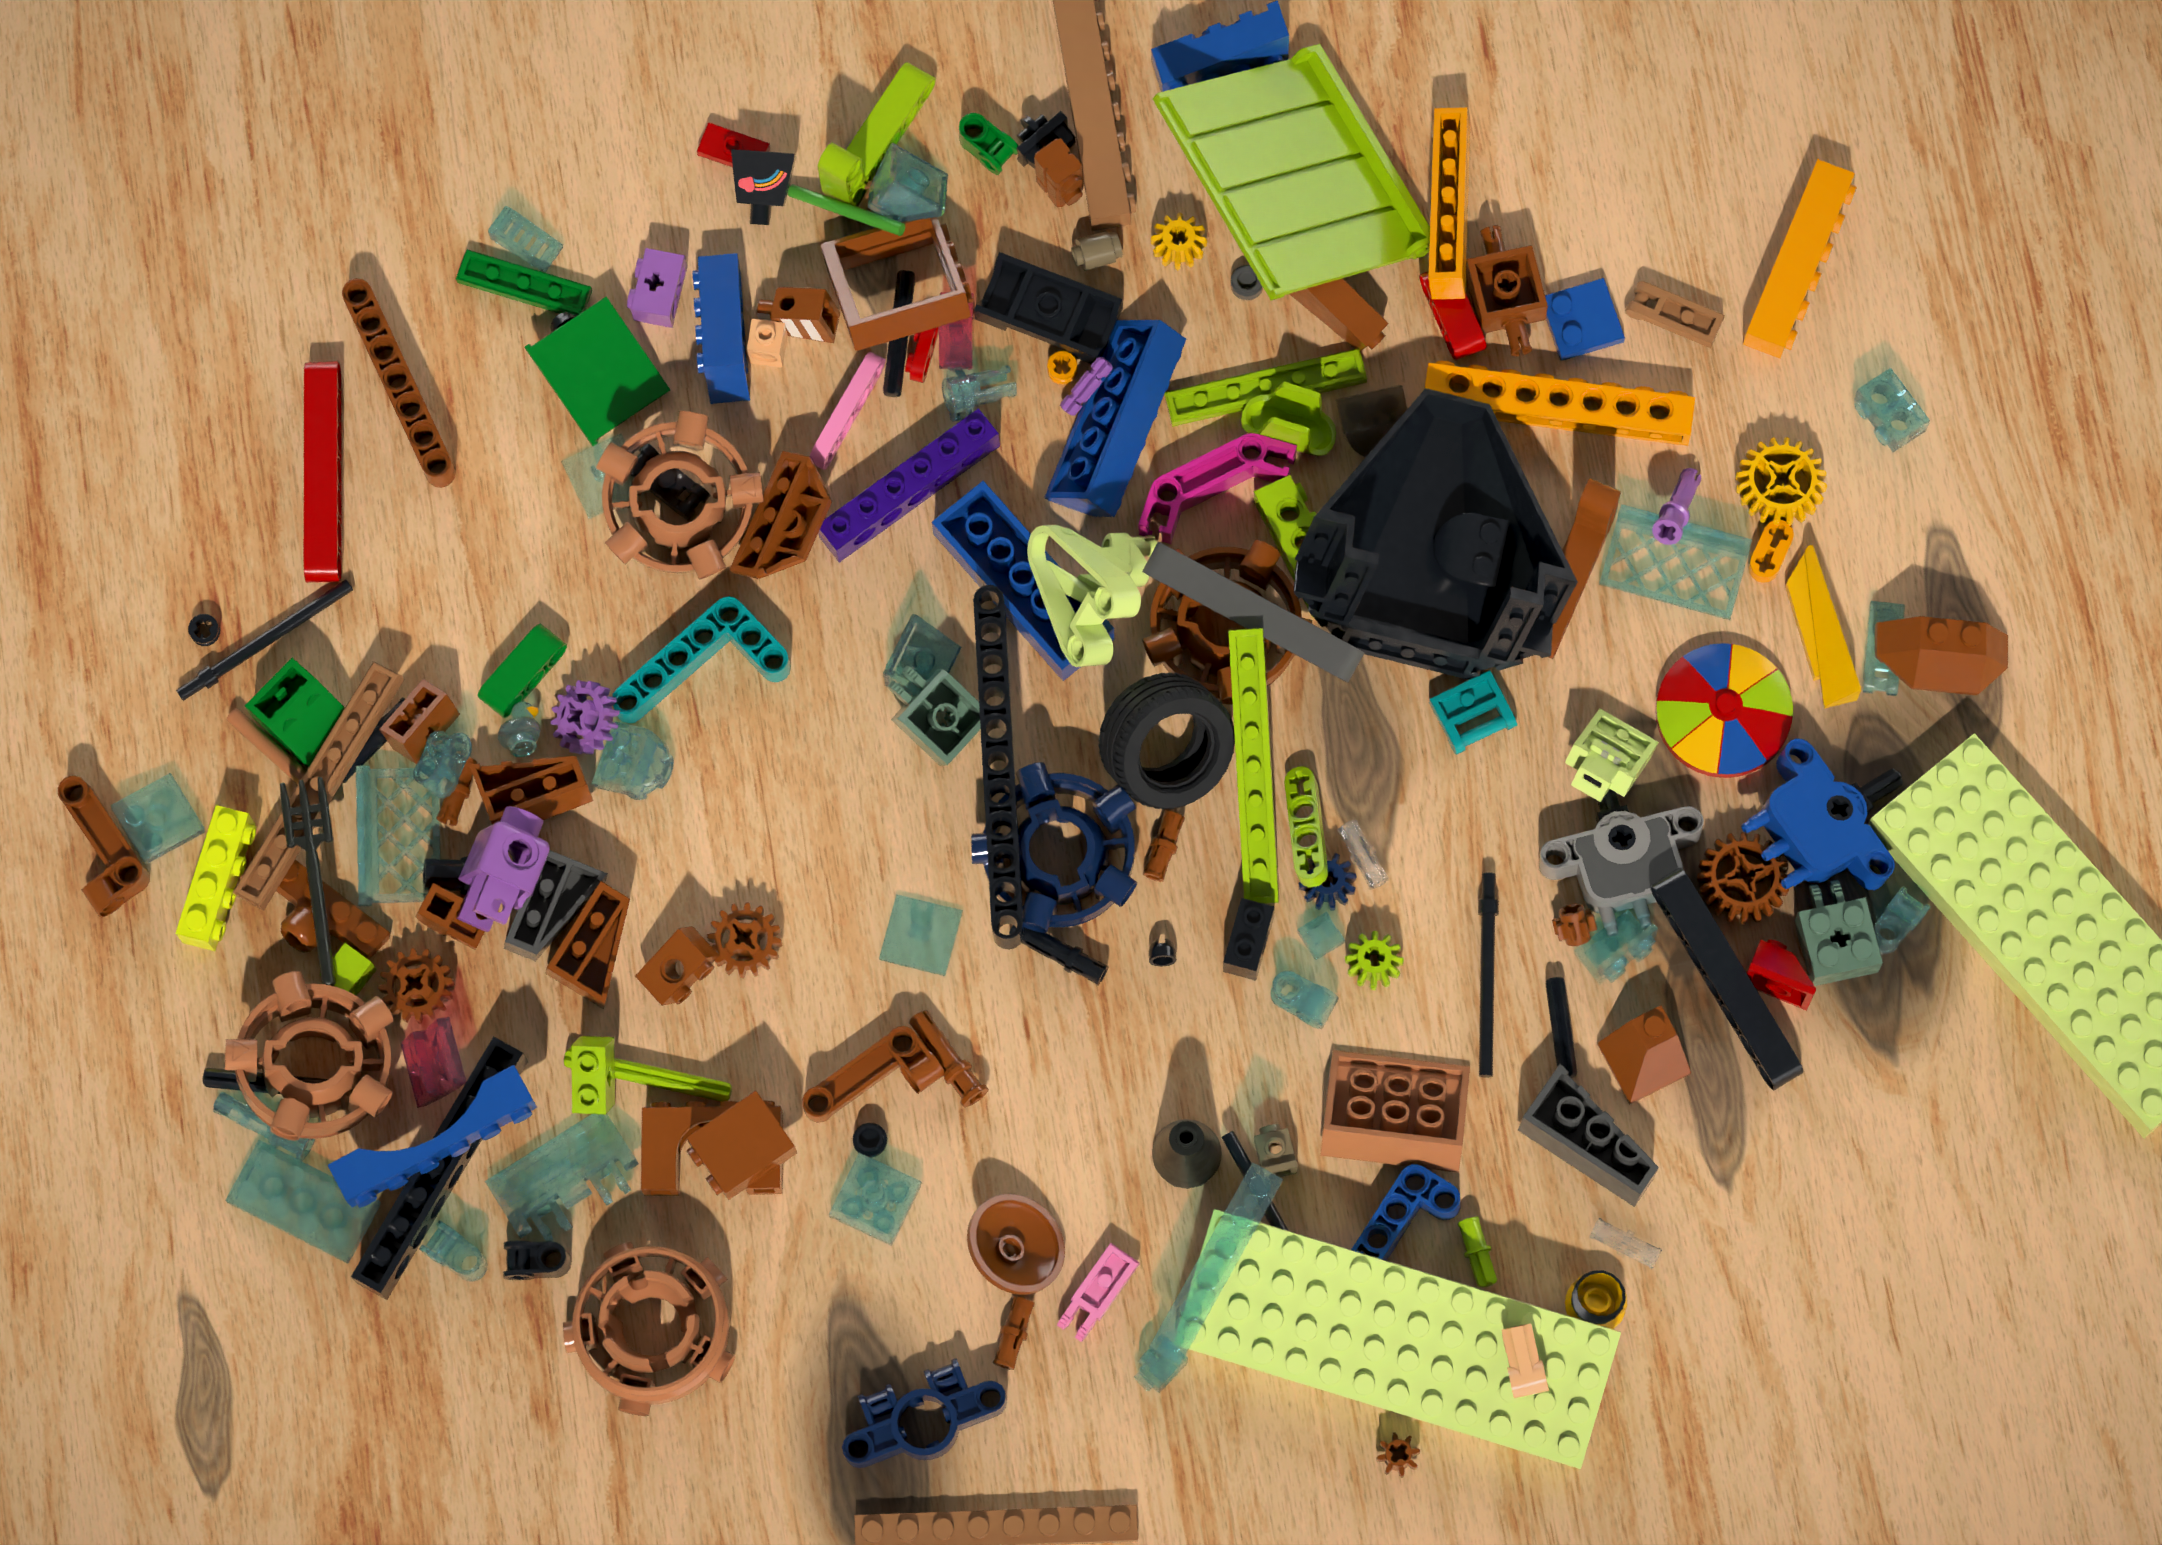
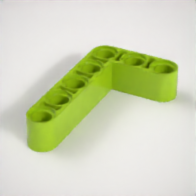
M908 62L902 65L847 149L845 150L832 142L823 151L817 168L821 189L825 195L854 206L858 204L866 192L865 186L867 182L873 180L882 162V158L890 156L931 94L936 83L935 77Z

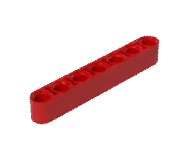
M339 361L306 362L304 364L303 564L306 583L340 582L342 577V375Z

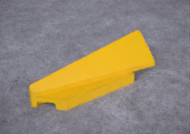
M1809 545L1788 579L1785 588L1813 681L1820 679L1822 701L1825 709L1857 701L1861 692V686L1814 546Z

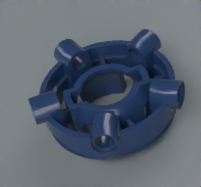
M1044 762L1033 763L1019 769L1016 772L1019 782L1016 785L1017 809L1025 804L1029 814L1018 828L1021 888L1027 894L1023 905L1024 927L1032 931L1047 933L1049 927H1070L1093 920L1108 910L1114 903L1122 907L1137 886V881L1131 878L1135 859V841L1131 822L1127 816L1136 807L1127 792L1119 784L1108 791L1098 783L1082 776L1066 773L1048 774ZM1005 794L998 803L1007 801L1009 796ZM1055 794L1075 795L1093 802V812L1108 831L1113 835L1119 830L1122 838L1106 840L1101 827L1092 817L1075 808L1060 806L1058 799L1055 798ZM1052 821L1059 823L1070 822L1083 832L1087 841V853L1084 861L1077 868L1080 881L1061 887L1057 875L1045 873L1034 864L1030 857L1029 844L1032 835L1042 824ZM985 824L983 833L971 835L972 864H983L989 881ZM998 826L993 832L998 836H1003V833H999L1002 826ZM1125 847L1122 871L1112 864L1108 867L1109 850ZM1004 858L996 862V867L1004 869ZM1100 870L1104 871V873L1098 880V874ZM1006 891L1001 892L997 896L1002 902H1008L1013 899ZM1034 891H1039L1042 894L1034 893ZM1095 891V898L1100 902L1082 911L1080 900ZM1074 903V909L1077 913L1057 915V905Z

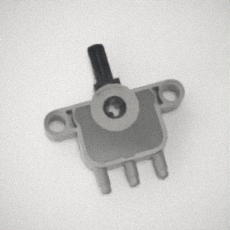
M1609 789L1602 801H1597L1600 812H1597L1596 828L1546 842L1540 852L1539 870L1544 877L1550 880H1559L1577 875L1586 905L1593 912L1600 914L1607 934L1615 936L1618 934L1615 912L1634 908L1641 927L1647 928L1651 926L1652 923L1647 904L1655 903L1656 900L1650 890V885L1678 868L1683 869L1678 849L1690 847L1699 841L1704 820L1701 812L1690 806L1640 818L1636 814L1629 812L1627 805L1620 806L1616 792ZM1690 822L1696 829L1684 831L1679 827V824ZM1616 840H1621L1622 844H1627V845H1626V847H1621V844H1620L1619 842H1615V841H1616ZM1551 855H1557L1563 859V863L1553 865L1546 858Z

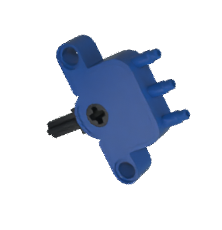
M1796 738L1791 740L1776 761L1778 772L1786 783L1772 792L1759 813L1750 817L1748 821L1742 824L1743 832L1749 833L1762 826L1765 827L1775 843L1762 851L1761 856L1763 860L1769 861L1784 854L1795 869L1786 878L1782 879L1781 885L1785 889L1796 886L1804 880L1810 883L1824 882L1848 868L1863 888L1867 890L1879 889L1893 873L1895 862L1871 826L1864 824L1874 807L1872 805L1874 802L1903 785L1902 775L1899 771L1890 769L1862 787H1859L1856 782L1852 785L1844 782H1833L1835 776L1814 747L1804 739ZM1790 755L1797 756L1801 763L1794 762ZM1869 865L1877 867L1881 874L1874 873Z

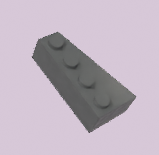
M1559 1064L1523 1116L1518 1131L1635 1207L1653 1181L1659 1167L1628 1134L1625 1135L1614 1124V1119L1606 1111L1603 1112L1590 1098V1094L1581 1085L1578 1086L1568 1075L1569 1072Z

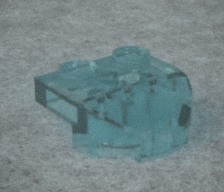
M615 722L618 724V728H611L610 734L613 739L606 742L591 784L598 789L626 794L634 800L646 799V794H649L656 788L662 789L667 784L673 771V756L669 753L666 743L652 731L639 726Z

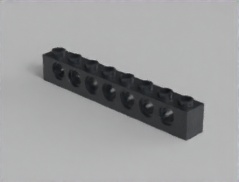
M493 1036L433 1139L449 1129L467 1111L476 1098L484 1080L512 1065H515L521 1075L528 1063L524 1053ZM482 1138L469 1144L470 1149L457 1157L449 1155L439 1160V1166L425 1174H421L419 1171L410 1176L351 1275L358 1285L388 1300L482 1141Z

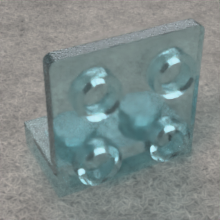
M1627 910L1616 918L1617 935L1609 936L1606 928H1603L1592 936L1590 941L1575 949L1574 954L1599 985L1607 979L1612 983L1626 972L1625 966L1633 959L1640 962L1654 950L1652 946L1656 943L1655 937L1658 931L1655 924L1644 929L1633 914Z

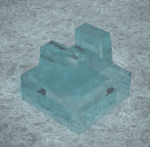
M1327 911L1297 929V933L1315 960L1345 943V939Z

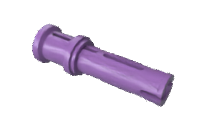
M1686 468L1681 472L1670 501L1663 504L1660 509L1659 518L1655 521L1652 528L1653 536L1660 543L1673 545L1680 541L1682 537L1683 527L1687 525L1690 518L1689 505L1701 482V474L1696 476L1698 472L1696 469Z

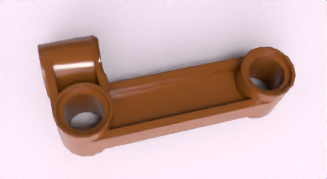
M68 776L60 782L58 796L107 867L102 874L90 881L81 890L98 916L105 917L118 910L125 902L143 891L150 882V874L94 792V789L81 777ZM82 787V796L76 801H70L71 792L76 788ZM131 868H138L137 877L133 881L125 882L126 872Z
M898 1026L818 1085L808 1089L802 1099L803 1109L806 1117L816 1123L825 1122L833 1114L897 1068H900L904 1078L917 1094L940 1079L945 1071L937 1058L925 1047L911 1028ZM899 1037H907L912 1041V1046L909 1050L900 1052L893 1047L894 1041ZM815 1097H823L828 1101V1106L822 1112H814L809 1108L810 1101Z

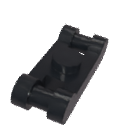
M648 443L639 449L638 462L630 474L633 478L640 473L648 460L659 455L658 451ZM670 469L661 473L654 480L649 490L687 521L695 514L694 509L700 502L705 503L711 496L704 487L695 483L679 469ZM686 490L689 496L682 501L678 497Z

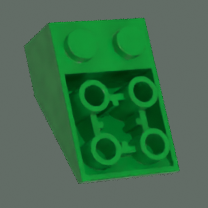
M293 657L245 705L251 717L307 768L311 765L345 709Z

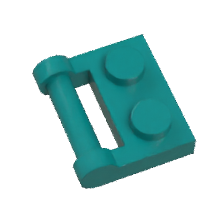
M1490 670L1429 699V704L1456 755L1466 751V746L1504 728L1510 730L1517 726L1515 716ZM1494 708L1497 709L1500 716L1459 735L1456 726Z

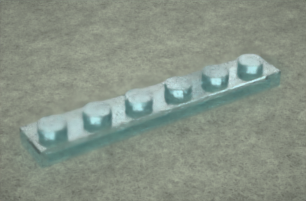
M1252 1162L1149 1346L1150 1349L1181 1365L1284 1179Z

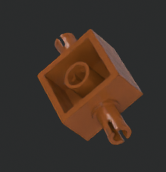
M1498 225L1492 226V235L1490 227H1486L1480 231L1486 255L1469 258L1466 261V279L1476 318L1483 334L1502 329L1506 330L1512 356H1520V350H1522L1523 355H1526L1532 351L1525 325L1546 320L1548 308L1533 247L1529 245L1506 250L1501 227ZM1506 287L1508 292H1505L1501 288Z

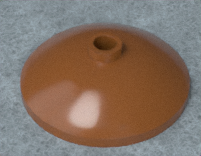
M1001 1194L988 1199L980 1205L970 1219L967 1230V1244L970 1256L979 1272L994 1286L1013 1294H1032L1046 1288L1059 1275L1065 1258L1063 1236L1057 1222L1039 1203L1017 1194ZM1003 1249L1009 1253V1256L1004 1253Z

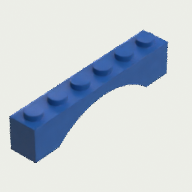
M512 1065L484 1080L476 1098L467 1111L449 1129L434 1139L415 1147L396 1151H372L358 1148L328 1164V1167L346 1202L351 1208L356 1205L361 1208L374 1202L377 1199L376 1195L388 1188L390 1191L404 1186L408 1182L407 1178L420 1171L421 1174L432 1171L439 1166V1160L449 1155L457 1157L470 1149L469 1144L480 1138L488 1140L495 1137L501 1132L502 1126L512 1121L514 1124L528 1119L532 1115L531 1111L536 1109L537 1106L515 1065Z

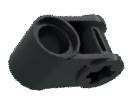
M518 1240L504 1242V1249L507 1250V1270L503 1272L504 1279L559 1278L567 1274L571 1268V1256L557 1242ZM552 1252H560L561 1261L555 1267H546L547 1256Z

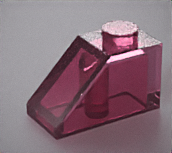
M975 302L968 303L971 317L939 326V369L973 370Z

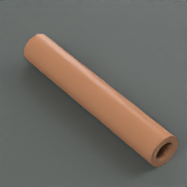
M234 709L226 720L298 785L299 780L303 778L307 770L240 709Z

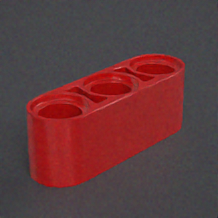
M1429 271L1420 274L1419 279L1423 292L1453 360L1456 361L1485 350L1487 348L1486 341L1466 293L1465 299H1432L1428 279Z

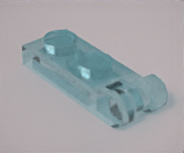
M1870 602L1862 693L1873 694V691L1886 692V695L1897 696L1899 678L1884 662L1881 663L1875 657V624L1877 622L1904 619L1905 604ZM1875 670L1888 672L1887 678L1875 677Z

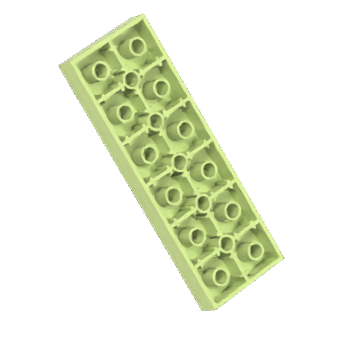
M1974 733L1870 819L1868 825L1871 826L1893 859L2145 1139L2162 1124V940Z
M1214 1209L1173 1345L1581 1469L1621 1331ZM1531 1323L1539 1360L1543 1361L1549 1391L1514 1398L1507 1369L1509 1361L1502 1338V1329Z

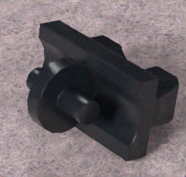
M1062 111L1049 121L1043 115H1040L1036 120L1026 115L1020 120L1024 130L1017 135L1022 142L1016 148L1019 154L1017 160L1023 167L1029 164L1035 169V153L1055 139L1061 138L1069 149L1075 145V136L1068 127V119Z

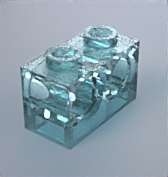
M1891 368L1858 388L1854 398L1856 411L1864 420L1868 418L1875 428L1874 434L1883 446L1888 445L1892 452H1895L1926 432L1930 422L1929 418ZM1873 394H1882L1888 402L1884 404L1876 403L1871 396ZM1894 420L1903 421L1907 429L1897 430L1891 425V422Z

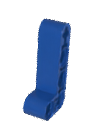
M1411 1164L1405 1167L1351 1250L1363 1254L1365 1252L1367 1255L1387 1261L1420 1208L1441 1220H1450L1459 1213L1461 1205L1458 1189L1421 1165ZM1418 1176L1425 1181V1184L1419 1190H1411L1406 1186V1181L1410 1177ZM1442 1194L1450 1195L1455 1200L1454 1204L1447 1209L1438 1207L1435 1201ZM1400 1205L1406 1209V1214L1403 1218L1392 1219L1387 1215L1388 1209L1391 1206ZM1375 1234H1382L1388 1239L1384 1247L1377 1249L1371 1247L1368 1241Z

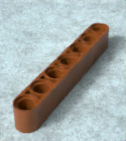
M351 279L342 289L343 300L426 479L435 487H446L453 482L456 474L448 451L371 286L363 279ZM357 294L367 295L362 302H352L353 297ZM370 322L380 323L378 328L373 331L365 330V327ZM383 350L393 351L392 355L387 359L378 358V355ZM397 378L406 379L405 384L401 387L395 388L391 386L392 382ZM417 406L420 408L418 413L413 416L404 415L409 407ZM423 435L433 436V439L428 444L421 445L417 443ZM435 464H446V468L441 473L431 472Z

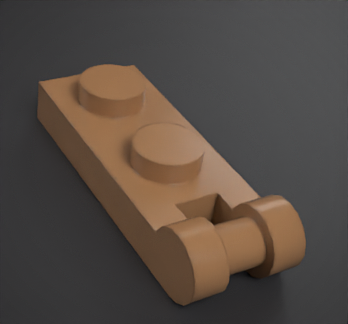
M1639 281L1634 290L1636 296L1633 301L1628 303L1625 309V313L1629 317L1636 320H1644L1711 348L1725 315L1647 282ZM1648 300L1657 302L1654 309L1646 306Z

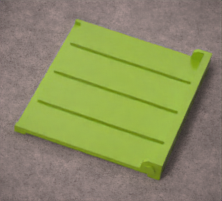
M1321 44L1304 47L1288 60L1159 92L1154 96L1153 101L1270 300L1282 298L1286 294L1411 258L1424 257L1429 252L1430 226Z

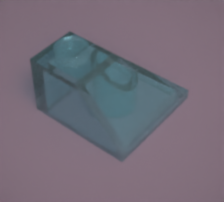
M892 143L869 188L868 208L872 209L876 214L899 222L940 217L945 213L948 174Z

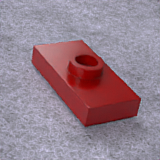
M708 122L696 152L698 156L733 167L732 149L769 152L771 147L768 142Z

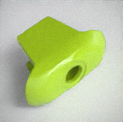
M1282 382L1271 395H1259L1251 398L1242 412V428L1247 433H1255L1297 445L1298 452L1315 456L1327 455L1335 443L1336 426L1332 419L1322 411L1321 394L1319 392L1288 382Z

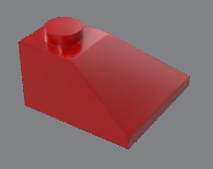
M1769 939L1767 942L1760 940L1747 971V975L1756 990L1807 1011L1816 988L1793 952L1788 951L1787 946L1772 939Z

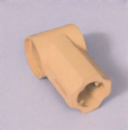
M1532 1324L1502 1329V1338L1509 1361L1507 1369L1514 1398L1549 1391L1543 1361L1539 1360Z

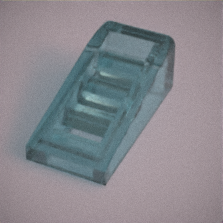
M508 206L504 207L488 230L492 241L544 273L563 249V244ZM511 223H513L512 227L509 229V231H508L507 234L505 235L504 232L507 230V228L509 227V225H510ZM523 229L525 232L519 239V241L516 243L513 240L518 235L520 230ZM534 236L537 239L529 251L524 248ZM544 243L547 244L549 247L541 258L538 259L536 254Z

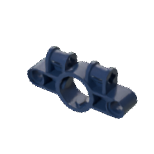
M953 1359L950 1365L932 1372L929 1369L924 1370L930 1389L913 1390L905 1394L898 1402L891 1384L886 1385L885 1390L867 1397L862 1394L858 1398L869 1426L855 1431L845 1438L842 1445L843 1454L848 1463L856 1468H864L901 1453L919 1460L939 1458L953 1447L960 1430L992 1419L1003 1413L1007 1405L1005 1390L1002 1385L995 1381H985L968 1388L957 1359ZM987 1391H995L1001 1396L1000 1402L994 1407H986L981 1403L983 1394ZM927 1400L936 1402L944 1407L942 1411L946 1422L951 1425L949 1433L941 1443L937 1440L928 1444L925 1449L913 1447L904 1441V1439H907L904 1427H899L901 1416L908 1407L911 1406L913 1408L924 1405V1401ZM856 1442H865L869 1446L868 1453L862 1458L852 1457L850 1455L851 1446Z

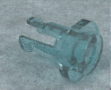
M1004 365L998 370L988 369L968 375L960 367L949 369L946 378L942 381V393L945 405L950 412V420L952 422L963 420L974 412V407L997 402L1003 397L1014 398L1017 394L1016 382L983 390L980 388L1006 381L1007 373L1011 372V368L1008 365Z

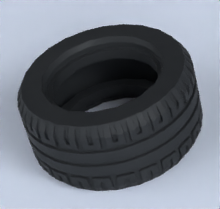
M1172 672L1154 674L1140 679L1116 697L1105 714L1098 740L1101 761L1108 774L1135 801L1155 809L1179 808L1205 796L1219 783L1227 771L1235 746L1233 721L1222 703L1197 680L1187 675L1173 674ZM1191 714L1194 729L1192 738L1184 752L1171 763L1158 768L1142 767L1139 757L1141 746L1150 729L1169 716Z

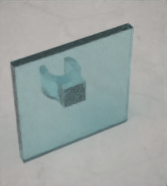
M622 433L561 461L588 519L604 513L602 488L605 473L596 469V466L610 442L619 447L625 443ZM630 475L624 486L615 482L613 503L629 501V488L632 484L633 476Z
M896 895L879 960L946 976L963 910Z

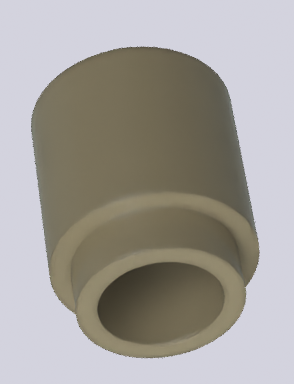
M1102 231L1075 240L1076 246L1071 247L1075 265H1081L1084 271L1115 263L1117 258L1123 256L1121 243L1116 232L1108 233V231Z

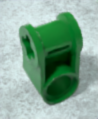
M970 113L962 117L959 122V141L961 146L977 158L990 172L999 175L1002 172L1001 167L1012 155L1018 154L1016 150L1018 144L1009 135L1000 131L978 113ZM970 128H977L982 133L977 137H970L965 132Z

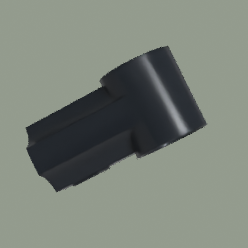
M468 856L462 857L460 860L425 859L423 865V890H429L434 883L446 890L460 891L461 894L466 895L470 885L460 881L458 878Z

